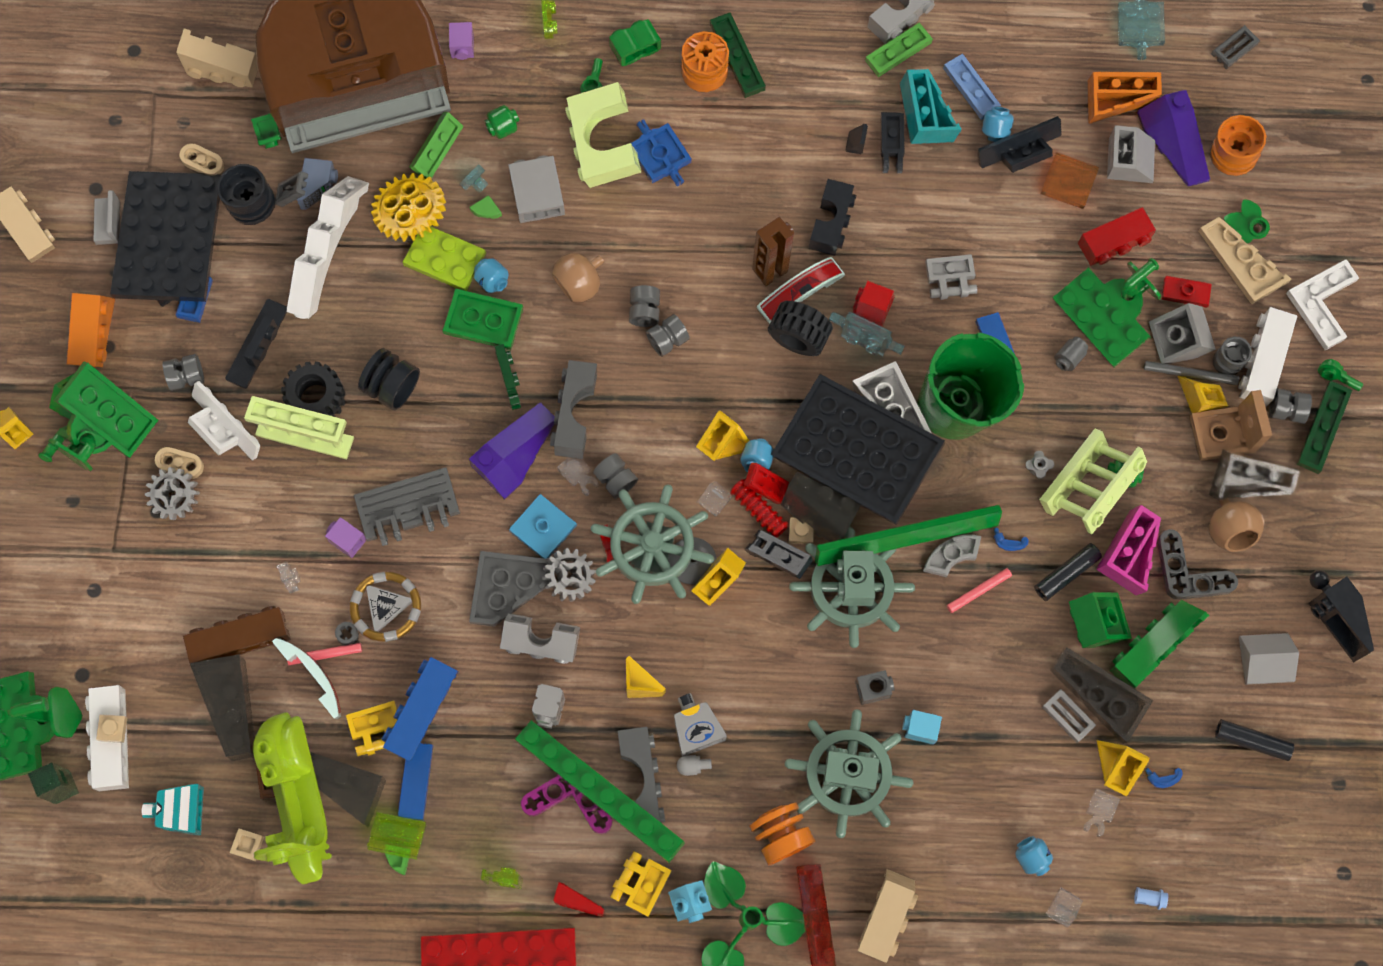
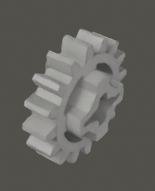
M169 467L168 473L160 469L159 477L156 475L151 476L154 481L153 484H146L151 489L150 492L145 493V496L151 497V500L146 503L147 506H155L152 513H160V518L166 519L168 515L170 520H176L177 515L180 518H185L184 511L193 512L191 504H198V501L194 499L195 495L200 494L199 491L194 490L198 483L195 481L190 482L192 475L188 473L184 475L183 469L176 471L175 468ZM179 480H181L186 487L185 489L180 485ZM174 490L176 494L169 497V492ZM159 499L165 503V507L161 505Z
M569 548L563 550V555L558 550L554 553V557L550 556L547 559L550 565H545L543 570L548 572V574L544 575L542 580L549 581L545 588H552L554 590L552 592L553 597L560 594V601H563L568 596L569 601L573 602L576 596L582 599L584 592L588 594L592 590L589 585H593L596 581L591 578L596 573V570H590L589 567L593 562L585 561L587 554H583L580 557L578 556V549H575L571 554ZM563 560H571V561H574V562H573V563H566V562L563 561ZM568 571L572 573L570 579L567 578ZM565 587H572L573 589H575V588H577V589H576V590H567V589H564V588H565Z

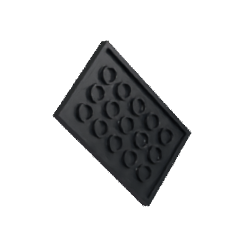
M129 171L110 291L113 299L206 302L220 202L217 186L221 174L209 176L200 173Z
M819 374L771 455L897 525L945 445V440Z

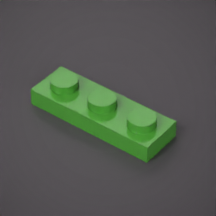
M918 23L866 56L865 62L880 77L930 45L933 38Z
M443 112L409 167L418 175L423 174L425 179L428 177L432 178L462 130L463 125L449 112Z

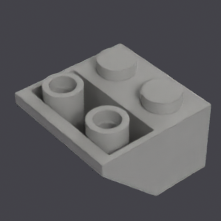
M1115 125L1109 137L1107 179L1153 183L1155 140L1137 127Z

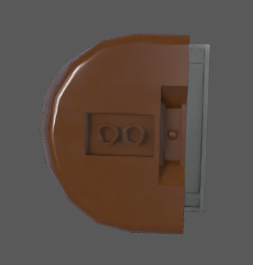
M273 0L267 6L255 35L257 68L270 113L283 137L287 136L291 153L451 111L447 97L450 90L446 65L433 21L421 0Z

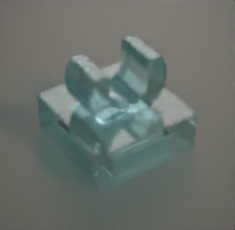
M478 164L462 180L460 185L465 190L472 185L477 192L481 193L488 185L480 177L485 170Z

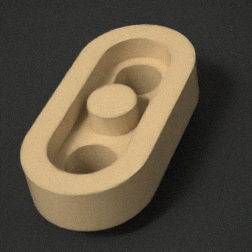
M187 144L180 150V159L186 167L209 176L223 173L224 163L218 154L196 144ZM192 156H197L196 159L190 160ZM216 165V168L210 169L211 166Z
M165 447L160 449L155 455V464L159 469H163L167 473L169 467L175 468L176 471L183 469L184 475L187 473L191 474V479H195L202 474L204 469L202 460L197 455ZM173 458L172 463L167 465L166 460ZM191 464H195V469L189 471L188 467Z

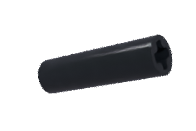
M1089 543L1034 586L1035 591L1044 601H1048L1102 558L1100 550L1094 544Z
M1220 719L1216 727L1215 738L1285 761H1289L1292 757L1294 742Z

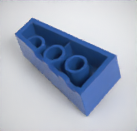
M430 657L429 661L423 660L417 672L421 674L417 684L411 683L406 692V696L409 697L405 706L400 704L393 717L397 719L393 729L388 727L382 738V741L385 742L383 748L408 761L412 760L428 730L429 724H431L439 709L440 703L447 695L451 683L459 671Z

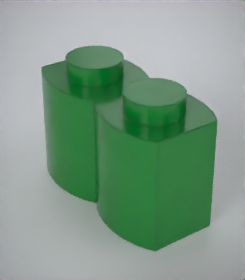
M649 19L638 20L630 28L614 31L609 37V46L620 65L627 66L642 57L650 56L661 49V39Z

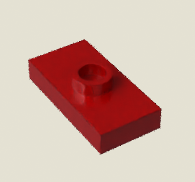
M1165 276L1161 300L1183 304L1190 303L1207 308L1210 303L1212 284Z
M751 463L744 485L776 504H783L789 482L758 463Z

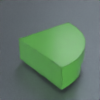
M489 195L470 207V211L477 217L496 219L502 216L501 211Z
M386 845L385 855L389 865L396 872L406 875L411 850Z

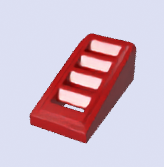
M558 882L553 900L556 905L599 917L604 916L605 910L600 905L564 883Z

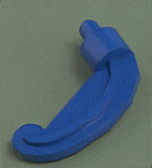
M997 527L994 528L995 542L1003 550H1021L1029 543L1027 537H1023L1021 541L1006 540L1003 533H1000Z
M1149 768L1145 769L1148 775L1147 779L1157 788L1171 787L1178 783L1183 775L1180 768L1175 769L1174 775L1158 777Z

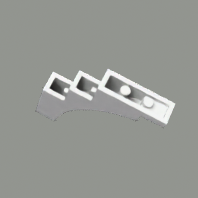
M347 176L322 194L318 221L308 228L305 252L295 260L287 312L294 314L297 318L309 319L317 312L331 259L342 233L358 208L359 197L368 191V182Z

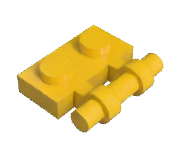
M395 701L346 715L352 739L363 738L364 745L355 747L357 756L365 754L370 756L375 754V751L384 749L385 742L382 739L372 742L370 735L382 731L386 732L388 727H394L397 719L393 718L397 711Z
M633 851L629 860L626 859L623 865L625 868L619 880H615L612 886L614 890L610 897L619 902L623 893L629 895L626 906L649 917L672 870L651 859H648L645 867L638 865L642 855ZM635 872L640 877L635 887L632 888L628 886V883Z

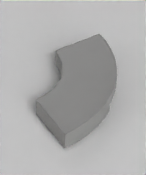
M960 535L945 541L931 553L923 572L947 577L950 569L957 563L965 560L975 561L981 536Z

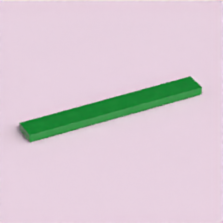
M1000 505L819 544L816 548L815 561L817 566L837 562L838 559H841L843 551H873V554L996 527L999 526L1002 509Z

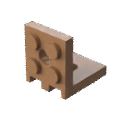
M1261 390L1251 391L1238 407L1192 413L1189 416L1200 461L1255 453L1272 436ZM1216 428L1221 429L1225 437L1223 439L1216 438L1213 430Z

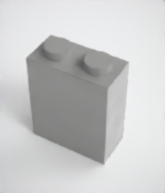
M539 156L533 160H517L512 164H508L520 223L565 215L554 156Z

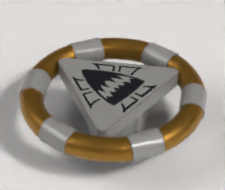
M384 571L370 575L361 581L353 591L349 609L351 620L357 630L369 639L381 642L397 640L409 633L418 621L421 613L419 592L416 586L401 574ZM384 581H394L401 584L410 594L411 598L371 585ZM366 589L375 631L371 630L359 615V604ZM412 603L408 620L402 627L384 633L379 632Z

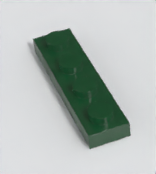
M731 12L710 19V26L713 32L721 36L727 43L729 49L728 64L744 97L747 98L766 91V85Z
M1333 381L1327 384L1296 465L1316 474L1322 471L1353 391L1352 389Z

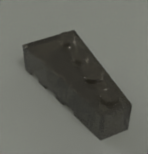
M1067 647L1061 651L1050 669L1122 744L1129 742L1153 702L1149 697Z
M233 655L190 663L225 756L231 761L253 758L255 735L245 659L240 655Z

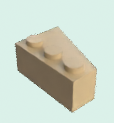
M184 28L176 53L187 75L196 79L201 77L207 78L216 83H232L237 87H253L258 70L255 52L228 43L226 47L212 42L211 37L205 36L204 39L190 35L191 31Z
M11 186L0 193V221L27 259L33 263L55 249L52 244L55 239L48 229L43 231L38 223L42 220L34 209L29 211L25 203L28 200L20 189L15 191Z
M886 869L884 882L877 893L876 902L858 944L859 952L886 963L889 956L894 957L899 946L896 938L899 932L904 933L909 920L905 916L908 909L913 910L918 895L915 894V880Z

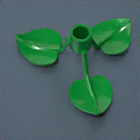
M715 861L709 865L704 878V887L710 904L717 909H723L730 903L732 907L741 910L739 923L742 929L730 946L723 941H714L708 944L702 953V966H744L743 954L733 948L747 930H753L761 923L767 925L766 935L770 941L779 946L793 944L812 926L811 921L802 911L787 903L778 902L770 905L766 910L767 920H765L759 908L754 906L746 908L745 905L737 904L735 901L742 898L745 893L746 884L743 876L734 868Z

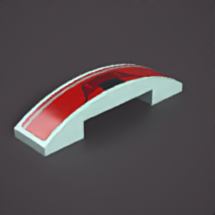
M832 257L826 258L781 285L757 305V309L770 324L781 302H802L824 286L827 288L844 277L845 273Z
M275 638L272 642L287 661L292 662L297 657L326 692V694L319 698L320 702L334 719L340 718L341 708L337 693L322 667L302 649L289 642Z

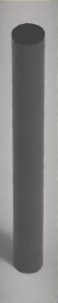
M1145 361L1144 370L1232 385H1238L1239 376L1150 361Z

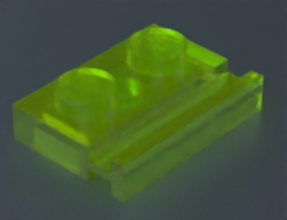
M377 812L367 849L417 860L426 830V822Z
M501 867L500 872L494 871L493 875L486 869H482L481 880L485 884H489V881H492L496 886L522 889L523 878L516 872V869Z

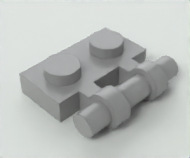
M972 254L926 259L928 284L938 283V288L930 289V298H940V300L948 299L949 296L960 295L962 298L968 297L969 294H977V285H968L967 280H972L976 276ZM958 281L959 286L947 287L946 282Z

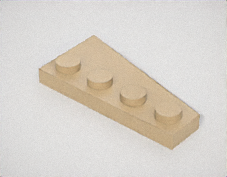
M1220 217L1199 229L1200 235L1251 304L1291 281L1287 274L1283 275L1278 271L1273 262L1264 259L1257 253L1259 250L1241 239L1242 236Z

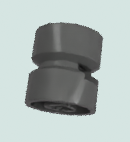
M647 285L631 288L630 304L632 306L629 310V322L639 327H652L659 324L658 306L660 305V290Z
M675 314L663 320L662 326L657 324L646 331L650 344L661 357L671 352L673 345L680 346L690 340L687 329Z
M1233 336L1228 338L1214 354V368L1218 373L1236 375L1250 360L1252 348L1241 337Z
M197 354L184 356L181 361L177 358L163 361V372L170 391L184 388L187 383L190 386H193L197 381L204 383L203 369Z
M1277 388L1274 399L1269 405L1270 418L1285 420L1289 417V420L1292 422L1305 424L1311 410V394L1302 392L1292 394L1290 390Z
M617 453L608 456L593 471V474L601 483H607L606 489L614 499L620 498L619 492L621 490L628 492L638 482V478L631 469L624 468L625 462Z

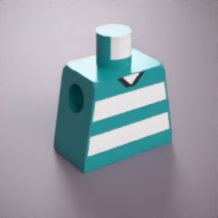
M199 784L159 790L156 803H143L142 817L155 818V827L162 830L201 835L204 787Z

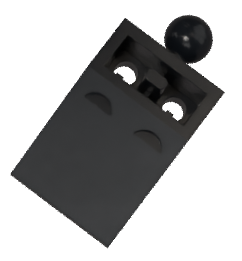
M1314 571L1309 578L1310 584L1315 589H1321L1323 593L1308 603L1311 606V611L1316 618L1321 619L1354 663L1374 651L1363 597L1347 576L1331 587L1329 584L1330 577L1325 571Z

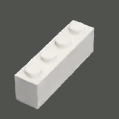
M1272 307L1265 314L1261 313L1257 322V327H1260L1259 332L1254 335L1251 342V347L1254 348L1253 353L1245 365V368L1248 370L1246 376L1243 375L1239 384V389H1242L1240 398L1245 399L1251 391L1261 390L1266 407L1274 399L1297 315Z
M119 685L89 688V696H86L85 699L90 721L86 722V731L88 736H90V745L87 746V757L89 761L91 760V770L88 771V783L92 785V789L97 791L129 788L127 725L124 743L96 740L100 715L126 716L125 689Z

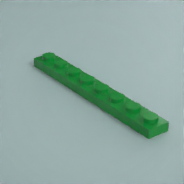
M532 720L516 737L515 740L668 863L685 844L680 837Z

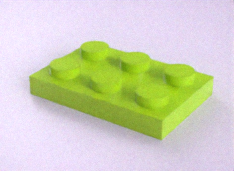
M431 226L432 232L429 233L425 230L423 238L417 234L415 241L403 260V265L454 288L467 291L474 278V268L478 262L484 259L486 250Z

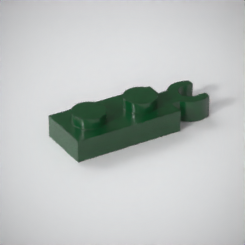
M504 344L494 346L512 410L519 409L521 404L516 386H519L520 383L517 372H511L510 365L514 364L511 351H505Z

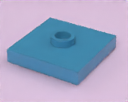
M540 494L510 527L509 532L541 558L548 559L576 528L577 523Z

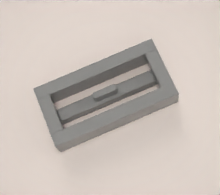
M1061 689L1042 707L1076 743L1096 726ZM1058 698H1060L1087 726L1085 729L1057 701ZM1051 705H1053V706L1080 732V734H1078V733L1051 707Z

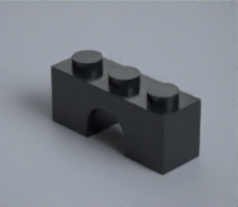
M827 179L820 208L830 211L835 218L830 221L816 219L810 238L809 249L834 256L836 255L837 248L842 249L845 235H841L843 228H848L851 215L847 214L849 207H854L857 196L853 194L854 185Z

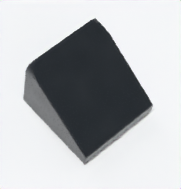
M862 124L849 131L846 152L860 155L863 153L868 129L867 124Z

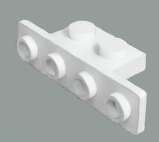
M200 381L194 383L192 397L203 410L189 417L188 423L218 455L238 445L251 460L256 459L260 449L258 440L250 435L242 423L228 412L226 406L213 396L208 387H205Z

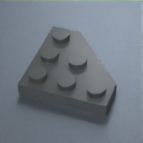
M480 551L469 620L470 624L495 627L507 617L508 613L512 614L546 589L545 587L549 584V581L542 580V577L548 574V572L543 570L545 565H550L547 559Z

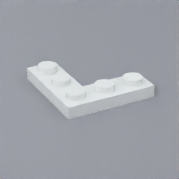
M1347 260L1297 285L1286 293L1324 350L1335 346L1347 338L1338 322L1322 301L1359 279Z

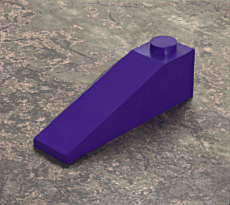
M1182 90L1166 94L1138 110L1137 114L1144 132L1155 140V143L1158 145L1157 149L1170 160L1172 168L1189 187L1209 182L1210 176L1198 125L1187 91Z
M541 403L537 404L469 458L471 467L505 500L524 481L528 469L535 461L539 449L554 426L555 416Z

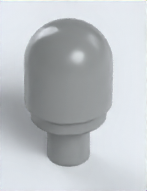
M696 755L683 756L677 762L678 772L685 776L697 775L701 773L702 769H712L711 759H700V756Z

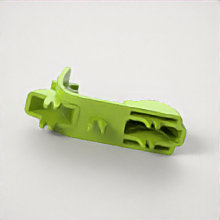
M287 712L268 718L260 726L253 742V755L256 766L261 773L263 784L267 787H273L282 826L281 833L265 836L268 847L255 851L254 859L273 862V866L288 862L290 871L295 879L301 884H308L321 879L323 873L322 860L330 859L332 854L325 852L329 848V844L326 843V818L302 719L299 716L291 718Z

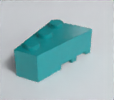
M907 70L900 82L911 144L954 142L962 128L959 123L956 124L951 115L952 110L941 97L942 92L930 70Z

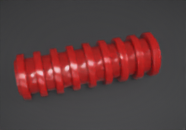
M741 479L731 488L730 495H735V500L741 501L740 505L745 506V510L747 512L750 511V515L752 517L755 516L757 522H761V527H766V532H771V535L777 538L787 529L788 522H783V517H778V512L773 511V507L771 505L768 506V502L766 500L763 501L761 495H757V492L744 485L745 479Z

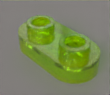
M541 0L545 39H554L553 34H558L557 20H552V14H556L555 0Z

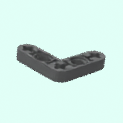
M1168 529L1159 536L1157 544L1165 588L1171 598L1181 600L1227 595L1237 588V576L1230 571L1188 575L1180 534L1175 530ZM1169 536L1170 540H1175V542L1171 546L1173 553L1166 555L1170 551V545L1165 543L1164 540ZM1171 558L1178 560L1180 563L1179 570L1170 569L1168 560ZM1182 575L1177 579L1178 585L1184 588L1180 593H1178L1177 589H1173V586L1176 584V577L1170 578V576ZM1224 577L1226 581L1231 582L1227 588L1224 584L1214 587V583L1221 582ZM1198 579H1203L1207 582V591L1197 589L1196 581Z

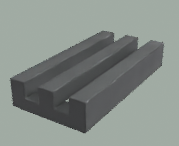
M1244 25L1214 49L1211 55L1213 57L1216 56L1219 63L1223 62L1225 64L1223 67L1227 70L1257 46L1260 40ZM1244 33L1247 35L1226 53L1223 54L1221 52ZM1250 39L1252 40V42H1250L1247 46H1245L1242 50H1240V51H1239L1237 54H1235L1232 58L1228 59V57H1229L1230 55H1232L1235 51H1237L1240 47H1242V46H1243L1245 43H1247Z
M301 171L279 183L275 205L283 207L304 196L305 191L302 189L307 185V182L304 180L308 178V174Z

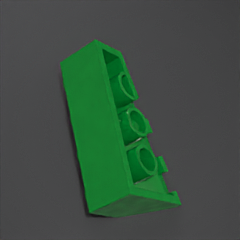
M1180 600L1176 605L1171 602L1161 612L1165 616L1159 622L1154 619L1145 628L1148 633L1143 638L1138 635L1129 644L1132 648L1126 654L1121 652L1113 659L1112 663L1114 666L1109 671L1128 690H1134L1160 665L1162 660L1167 658L1177 648L1178 644L1194 631L1195 627L1209 616L1206 611L1183 600Z

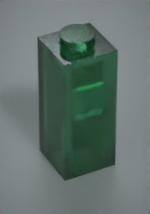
M53 762L28 773L37 797L53 804H58L79 794L71 772Z

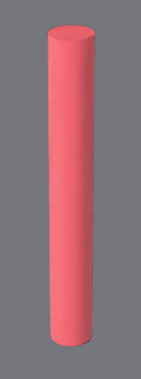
M1006 568L946 605L950 613L957 611L1012 576L1010 570Z
M360 642L306 653L316 661L362 652V645ZM298 657L292 662L287 661L288 665L302 663Z

